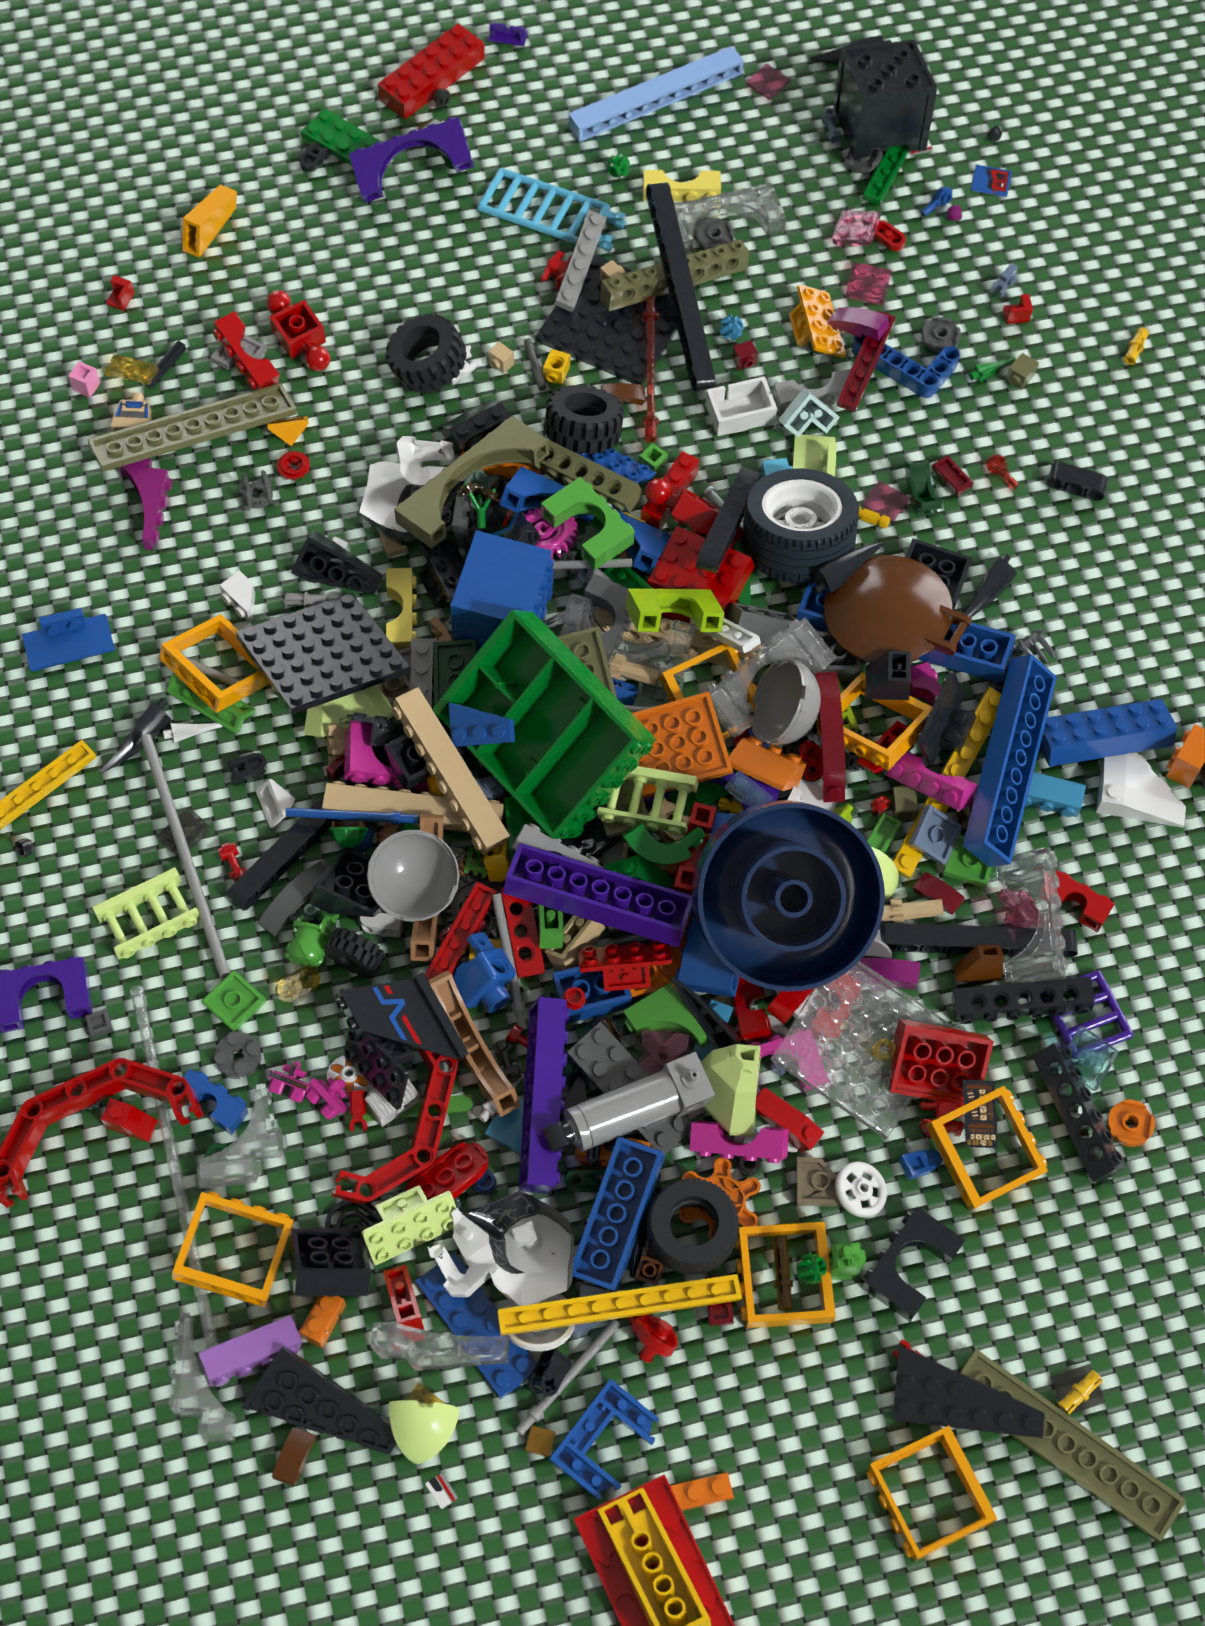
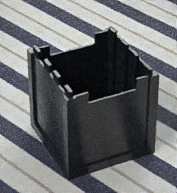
M915 39L841 48L833 109L852 151L853 160L870 157L871 149L909 144L908 152L927 150L937 85Z

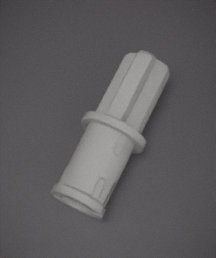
M305 592V594L286 593L284 597L285 605L304 606V608L327 601V594H309L308 592Z

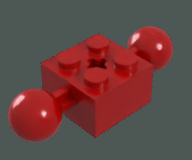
M282 290L272 291L267 296L266 306L269 312L273 314L269 316L273 334L291 359L306 352L305 363L308 368L317 372L325 370L329 366L331 358L328 350L319 346L326 342L324 326L305 300L292 305L291 298L286 292Z
M653 479L645 487V497L651 504L669 505L674 521L681 525L687 523L690 525L691 530L698 535H702V533L708 535L719 513L718 507L684 487L678 496L671 493L670 485L663 479ZM739 526L733 542L742 540L743 529L741 526Z

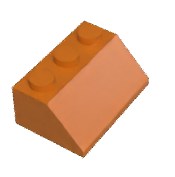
M756 736L742 738L729 756L732 768L781 791L798 787L807 763L801 761L800 756L781 752L782 748L779 746H768L757 739Z

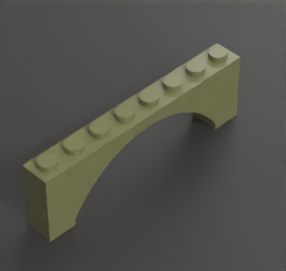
M511 416L495 430L488 433L480 442L474 444L466 453L459 456L452 464L445 467L433 479H430L419 490L413 492L405 501L399 503L394 509L396 523L427 546L433 548L447 537L445 522L441 520L442 508L451 490L462 479L480 469L497 464L522 462L536 465L549 455L548 439L514 416Z

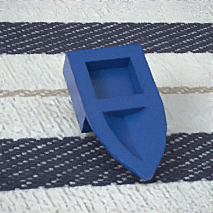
M919 1150L901 1155L898 1161L908 1180L928 1175L930 1171L941 1165L943 1159L938 1151Z

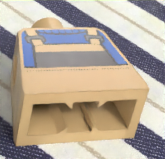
M133 393L131 400H121L111 422L112 432L152 421L150 404L148 401H144V396L141 393Z

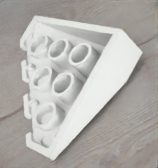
M1135 752L1102 758L1096 813L1184 827L1186 806L1172 794L1171 789L1162 778H1159L1153 772L1151 766L1142 755Z

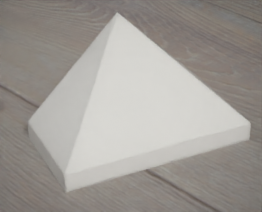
M268 779L256 790L269 826L274 828L286 817L285 810L292 807L295 798L272 779Z

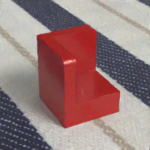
M113 275L110 280L113 291L106 303L108 306L124 311L135 294L132 281Z
M1021 294L1019 304L1003 307L1006 324L1030 322L1033 307L1029 294Z

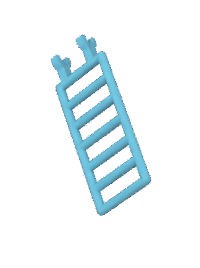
M500 168L477 205V209L480 212L576 244L578 237L574 235L591 206L600 209L599 214L607 217L606 222L612 223L617 228L623 230L626 221H623L626 214L609 211L610 205L504 168ZM503 176L512 179L513 181L498 207L487 206ZM520 183L530 185L515 214L505 212V208ZM538 188L548 191L532 221L522 218ZM554 196L565 197L550 226L540 224L539 222ZM572 201L583 203L568 232L557 230ZM608 234L600 235L597 245L610 252L613 248L611 243L613 236Z

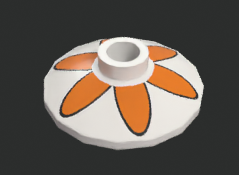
M344 1056L335 1059L329 1066L327 1080L331 1077L335 1082L342 1079L346 1083L343 1088L346 1092L345 1099H349V1091L364 1090L366 1092L370 1088L371 1084ZM347 1071H353V1075L350 1077H347L345 1073Z

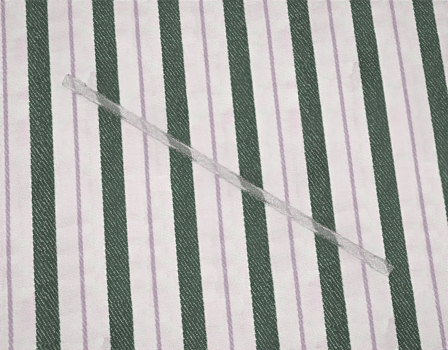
M134 986L130 988V995L136 1013L146 1065L159 1069L147 1013L143 986ZM154 1099L184 1240L191 1222L190 1209L168 1106L166 1102ZM194 1236L187 1255L189 1268L203 1272L196 1237ZM193 1286L205 1339V1350L219 1345L216 1336L207 1290Z

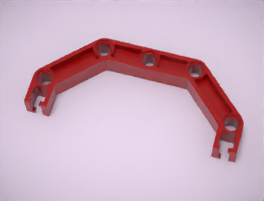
M416 1048L429 1069L410 1150L367 1176L343 1170L339 1171L335 1182L340 1183L342 1179L353 1183L354 1187L352 1192L341 1191V1186L337 1185L333 1189L331 1197L357 1204H367L434 1163L457 1072V1060ZM439 1062H445L448 1065V1072L440 1069ZM429 1106L437 1109V1117H432L428 1113ZM418 1151L425 1153L427 1157L425 1163L417 1159ZM361 1185H365L369 1188V1197H364L361 1195Z
M117 1058L28 1099L21 1106L0 1147V1202L6 1208L14 1205L13 1199L10 1200L7 1189L13 1186L15 1187L11 1190L13 1195L16 1194L22 1201L29 1198L22 1176L48 1125L126 1089L169 1103L175 1118L183 1126L190 1123L189 1118H185L183 1115V1106L191 1103L192 1106L188 1107L189 1112H193L197 1118L204 1116L194 1089L181 1076L125 1058ZM181 1089H184L181 1094L177 1095Z

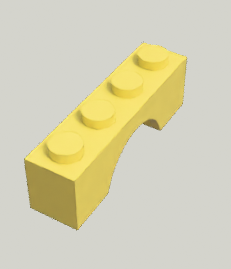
M644 170L643 201H647L646 186L648 184L667 182L670 185L673 201L720 202L721 171H701L699 176L692 181L676 182L668 178L663 170Z
M386 568L387 596L397 601L403 608L401 614L395 620L386 623V636L397 650H401L411 646V638H417V631H413V625H417V612L413 613V607H417V594H413V589H417V576L412 575V568Z

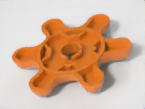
M726 1158L716 1159L714 1172L710 1177H700L694 1171H687L683 1174L682 1179L700 1178L708 1182L711 1181L712 1184H717L733 1200V1204L738 1212L739 1224L742 1227L757 1226L758 1218L747 1209L746 1200L751 1195H755L760 1191L761 1184L758 1179L750 1177L744 1181L734 1180L730 1174L731 1162ZM686 1207L679 1210V1218L684 1223H691L697 1219L706 1221L709 1226L708 1238L709 1240L712 1239L715 1233V1222L706 1211L696 1207Z

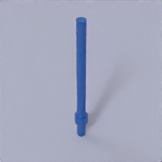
M286 808L285 810L286 817L391 822L393 825H401V823L419 824L420 820L419 815L402 814L401 811L379 813Z

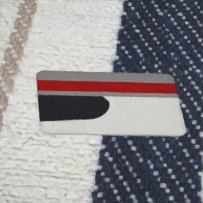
M440 1473L426 1483L441 1509L458 1498L443 1473Z

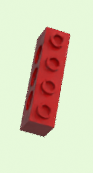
M501 888L500 893L517 978L521 979L545 974L532 902L503 894L504 888ZM512 904H519L522 907L520 915H513L510 912ZM523 926L527 931L526 936L523 938L517 937L514 934V928ZM521 948L529 949L531 952L530 959L522 960L518 955Z

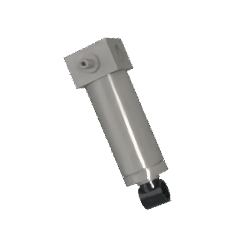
M694 1052L666 1063L660 1072L565 1109V1123L563 1121L554 1123L544 1128L542 1133L551 1153L561 1151L573 1143L582 1152L673 1114L678 1118L700 1109L711 1101L715 1093L697 1053Z

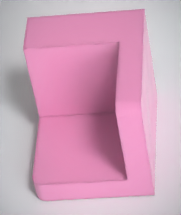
M78 361L68 375L72 390L89 398L100 384L96 368Z

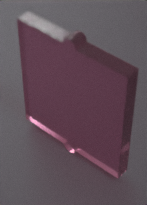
M766 64L746 81V85L754 89L757 94L760 93L770 100L791 79L782 74L780 70H776L769 64Z
M879 480L873 490L869 491L868 497L862 503V507L880 513L879 516L885 515L890 517V522L893 523L897 516L903 513V508L910 500V497Z

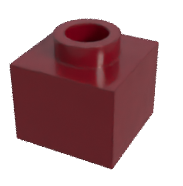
M752 340L733 346L732 359L738 370L756 365L758 351Z

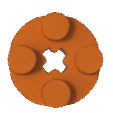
M1130 1099L1123 1100L1110 1110L1106 1125L1114 1141L1123 1146L1136 1147L1142 1146L1152 1136L1155 1129V1120L1143 1103ZM1129 1118L1133 1119L1136 1127L1129 1128L1125 1121H1128Z

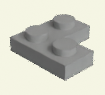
M246 335L240 342L243 350L253 358L261 359L267 351L266 345ZM222 343L210 357L211 362L227 370L234 364L232 357L229 358L226 355Z

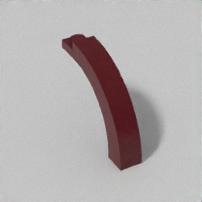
M816 672L815 678L821 694L818 716L821 740L823 803L845 802V746L838 677L836 672Z

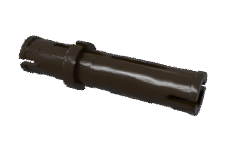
M783 1234L772 1236L776 1276L774 1288L777 1289V1309L791 1310L793 1309L791 1293L793 1281L790 1280L788 1236Z

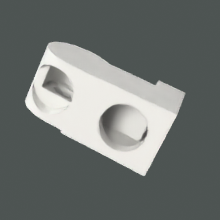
M379 913L375 917L360 916L361 927L366 933L401 938L404 921L387 913Z

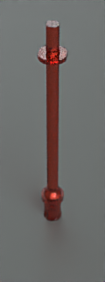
M649 296L647 297V312L642 314V319L647 322V416L643 418V425L645 426L644 440L652 443L657 441V425L659 424V418L655 416L654 322L659 320V314L654 311V297Z

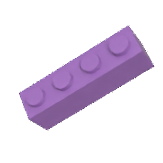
M290 1315L199 1352L197 1361L208 1387L212 1385L219 1387L228 1383L229 1378L236 1375L243 1377L250 1374L253 1368L260 1365L263 1368L269 1366L282 1346H286L297 1354L301 1348L302 1340Z

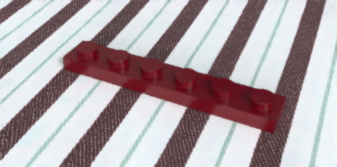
M877 310L878 313L888 316L889 327L879 341L869 336L865 337L837 400V407L856 412L895 323L896 316Z

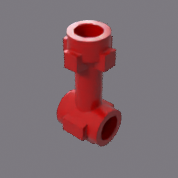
M228 842L221 845V848H218V852L222 861H228L232 870L229 876L231 880L236 882L246 872L245 867L240 868L235 857L239 855L235 843L230 844Z

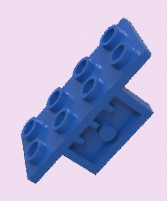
M614 448L606 449L602 453L579 454L639 485L655 477L656 474L647 465L640 464L631 457L616 452Z
M81 608L41 617L39 621L42 629L22 634L29 668L32 672L115 651L107 615L101 614L85 618Z

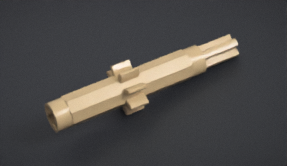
M616 653L615 658H612L609 665L612 678L620 680L621 677L653 686H657L659 683L658 676L661 674L660 671L628 662L625 655Z
M901 898L890 899L891 904L884 905L881 922L893 921V923H904L906 919L943 915L942 899L902 903Z

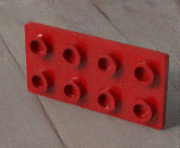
M656 940L647 944L631 942L625 946H618L617 944H609L598 948L586 946L578 950L579 972L603 971L604 991L651 987L649 966L672 964L669 944Z

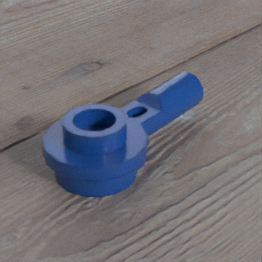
M944 186L940 187L930 203L920 211L921 214L926 217L938 205L948 204L952 199V189Z

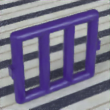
M1099 970L1078 978L1091 977V982L1096 981L1101 992L1094 995L1095 1004L1106 1000L1112 1012L1069 1029L1062 1017L1074 1012H1067L1062 1016L1050 1014L1065 1045L1071 1050L1072 1058L1075 1060L1098 1051L1100 1053L1106 1052L1110 1049V1046L1131 1039L1134 1036L1110 987ZM1041 997L1044 1003L1052 1002L1049 997ZM1115 1020L1118 1022L1122 1030L1121 1033L1080 1049L1077 1048L1072 1038Z

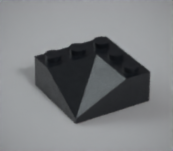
M912 538L905 557L924 564L942 579L950 593L954 610L967 577L972 557Z
M345 847L313 885L310 904L330 914L375 917L383 910L371 896L368 886L367 871L371 857L350 847Z
M291 1229L289 1259L294 1296H368L371 1267L367 1246L362 1235L363 1229Z

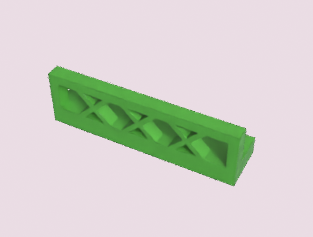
M172 673L166 690L169 694L235 734L241 731L245 718L254 715L256 710L242 700H239L215 713L174 673Z

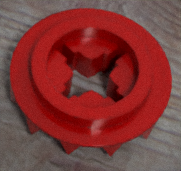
M287 452L277 462L279 474L284 476L286 480L293 479L296 481L300 477L304 479L305 474L309 473L310 461L301 452ZM290 463L294 466L297 465L298 470L290 468Z

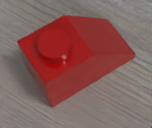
M110 1098L101 1118L105 1128L148 1143L158 1124L157 1119L138 1108Z

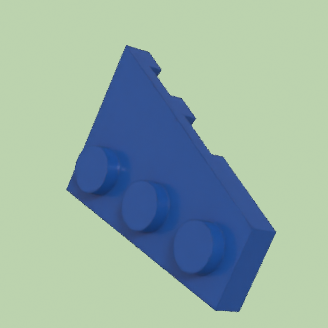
M449 702L451 741L455 747L515 742L513 719Z

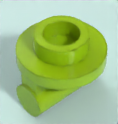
M846 803L844 807H837L832 811L848 822H852L850 812L853 810V807L850 804Z

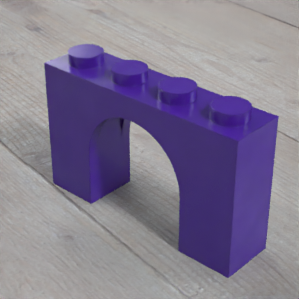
M71 956L62 961H46L42 965H24L16 970H0V1032L5 1033L25 1029L22 1012L23 997L32 986L41 982H53L63 988L66 1012L71 1020L93 1013L88 970L84 958Z

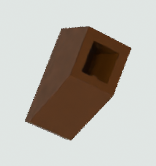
M977 945L953 966L956 981L992 982L994 980H1002L1004 956L1000 945Z

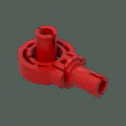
M650 1314L625 1317L632 1324V1331L637 1334L639 1340L644 1344L638 1353L642 1360L651 1363L656 1354L664 1357L672 1356L678 1347V1340L673 1327L668 1322L657 1316L651 1317Z

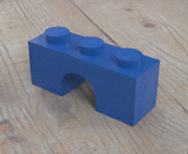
M189 1069L183 1078L194 1089L199 1104L205 1100L216 1102V1108L210 1115L211 1120L215 1125L232 1136L249 1114L245 1106L247 1103L237 1095L234 1097L227 1093L228 1090L221 1084L216 1083L214 1085L208 1081L209 1077L198 1070L196 1073ZM181 1089L177 1095L181 1094L184 1089Z

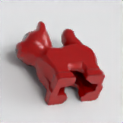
M559 250L548 260L543 275L540 277V280L543 282L549 278V275L556 277V291L561 287L571 259L570 255L567 261H563L561 258L564 257L565 253Z
M923 1101L920 1103V1108L923 1110H935V1119L963 1106L947 1101L929 1103ZM922 1119V1123L918 1127L921 1128V1131L927 1138L932 1139L925 1124L933 1121V1119ZM952 1119L943 1124L947 1134H954L956 1137L961 1136L963 1121Z

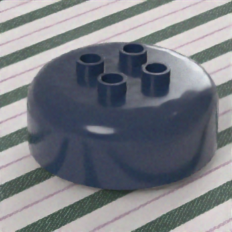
M782 800L761 803L749 807L730 818L713 834L704 847L693 878L692 904L694 916L699 931L710 950L721 962L741 978L755 985L777 991H803L817 988L838 979L860 961L872 945L878 933L884 912L885 889L883 875L878 859L868 841L850 822L827 809L799 801Z

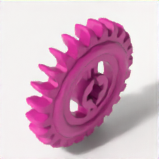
M535 508L534 511L528 510L527 514H524L528 522H531L541 535L536 546L552 550L551 559H553L554 552L560 558L561 549L568 553V547L573 548V542H577L578 526L573 516L556 528H553L541 515V509Z

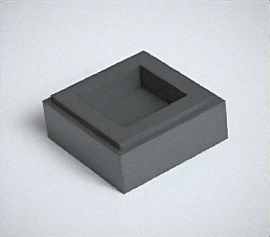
M107 1008L84 1015L91 1039L114 1032Z

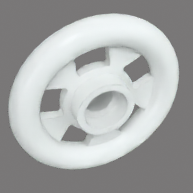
M851 1162L839 1171L835 1181L836 1195L841 1205L849 1213L858 1217H871L881 1211L887 1199V1187L882 1175L876 1168L865 1162ZM863 1172L871 1177L870 1181L862 1177ZM850 1173L856 1178L851 1183L846 1179ZM872 1187L877 1188V1197L872 1196ZM849 1190L854 1200L850 1201L845 1191ZM868 1200L869 1207L862 1208L860 1201Z

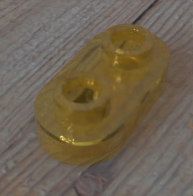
M309 966L302 967L277 983L275 987L276 995L284 1002H292L315 989L320 982V976L314 968ZM309 974L310 978L307 981H303L304 975ZM285 986H290L288 992H283Z

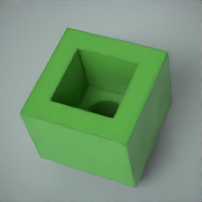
M652 443L639 455V463L647 465L657 474L668 463V453Z

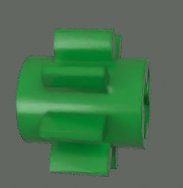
M617 153L607 160L609 163L607 170L612 177H625L630 172L628 169L630 161L625 155Z
M809 1253L802 1255V1261L798 1262L796 1266L799 1278L805 1281L806 1284L811 1283L813 1285L822 1282L821 1276L827 1272L824 1259L818 1257V1254L812 1255Z

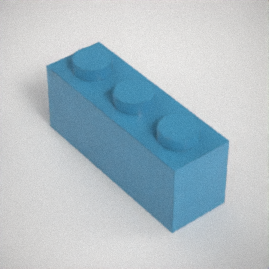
M1033 772L1025 806L1038 807L1046 812L1061 813L1065 817H1077L1082 807L1086 785Z

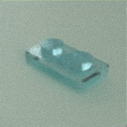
M740 770L725 786V790L748 808L761 803L771 802L774 798Z

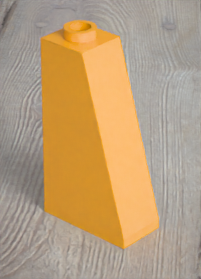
M220 184L183 218L182 251L198 258L202 256L236 209L237 191Z

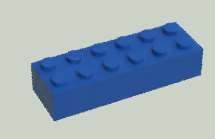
M1163 699L1052 716L1046 719L1040 749L1048 766L1051 767L1171 747L1175 744L1177 725Z
M618 1136L574 1258L573 1277L618 1292L666 1156L664 1152Z

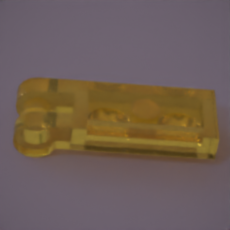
M117 354L113 355L110 360L111 363L103 369V372L109 377L117 376L148 385L159 371L156 364Z

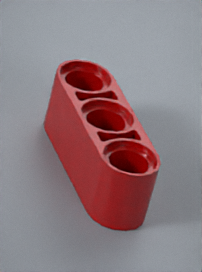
M815 988L803 991H781L766 1010L782 1024H785Z

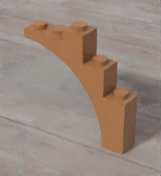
M421 814L420 830L436 835L443 840L444 815ZM439 914L424 921L413 922L411 936L412 961H433L438 940L436 936L438 935Z
M446 971L428 980L469 1052L463 1061L474 1074L480 1092L500 1117L521 1107L514 1087L499 1068L478 1032L451 973Z

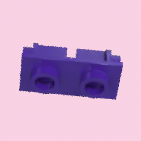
M490 23L488 41L525 47L528 31L523 26L510 25V28H507L506 24Z

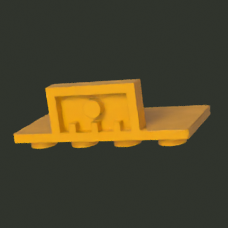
M799 284L796 288L800 303L789 313L797 346L804 347L811 340L815 351L844 358L846 353L838 328L827 324V321L834 313L829 293Z

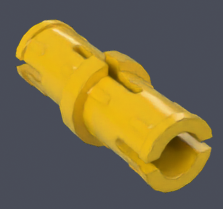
M1138 328L1134 338L1129 342V349L1123 359L1126 364H1135L1139 353L1143 351L1145 340L1149 335V331L1146 328Z
M1091 1370L1078 1384L1075 1383L1071 1387L1072 1390L1057 1405L1063 1412L1070 1415L1079 1404L1089 1399V1395L1103 1382V1379H1101L1097 1372Z

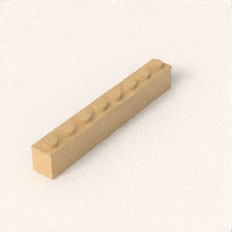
M419 687L395 698L392 708L394 716L403 723L405 734L414 741L416 752L425 759L427 770L436 777L438 787L443 794L447 795L453 812L458 813L463 829L469 831L474 847L485 855L506 844L510 835Z
M339 781L326 783L323 810L379 813L401 811L402 814H416L419 816L421 814L444 815V830L469 832L463 829L458 813L453 812L447 795H443V797L434 796L430 792L415 794L406 789L390 791L386 787L374 789L368 788V786L363 784L349 786ZM488 800L503 823L504 804H500L496 800Z

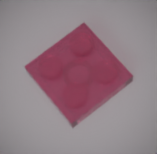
M842 210L832 238L833 244L870 246L881 217L879 211Z
M854 262L845 297L884 305L892 270Z

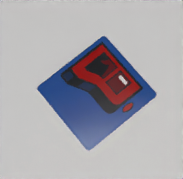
M977 164L971 190L1007 197L1012 171Z

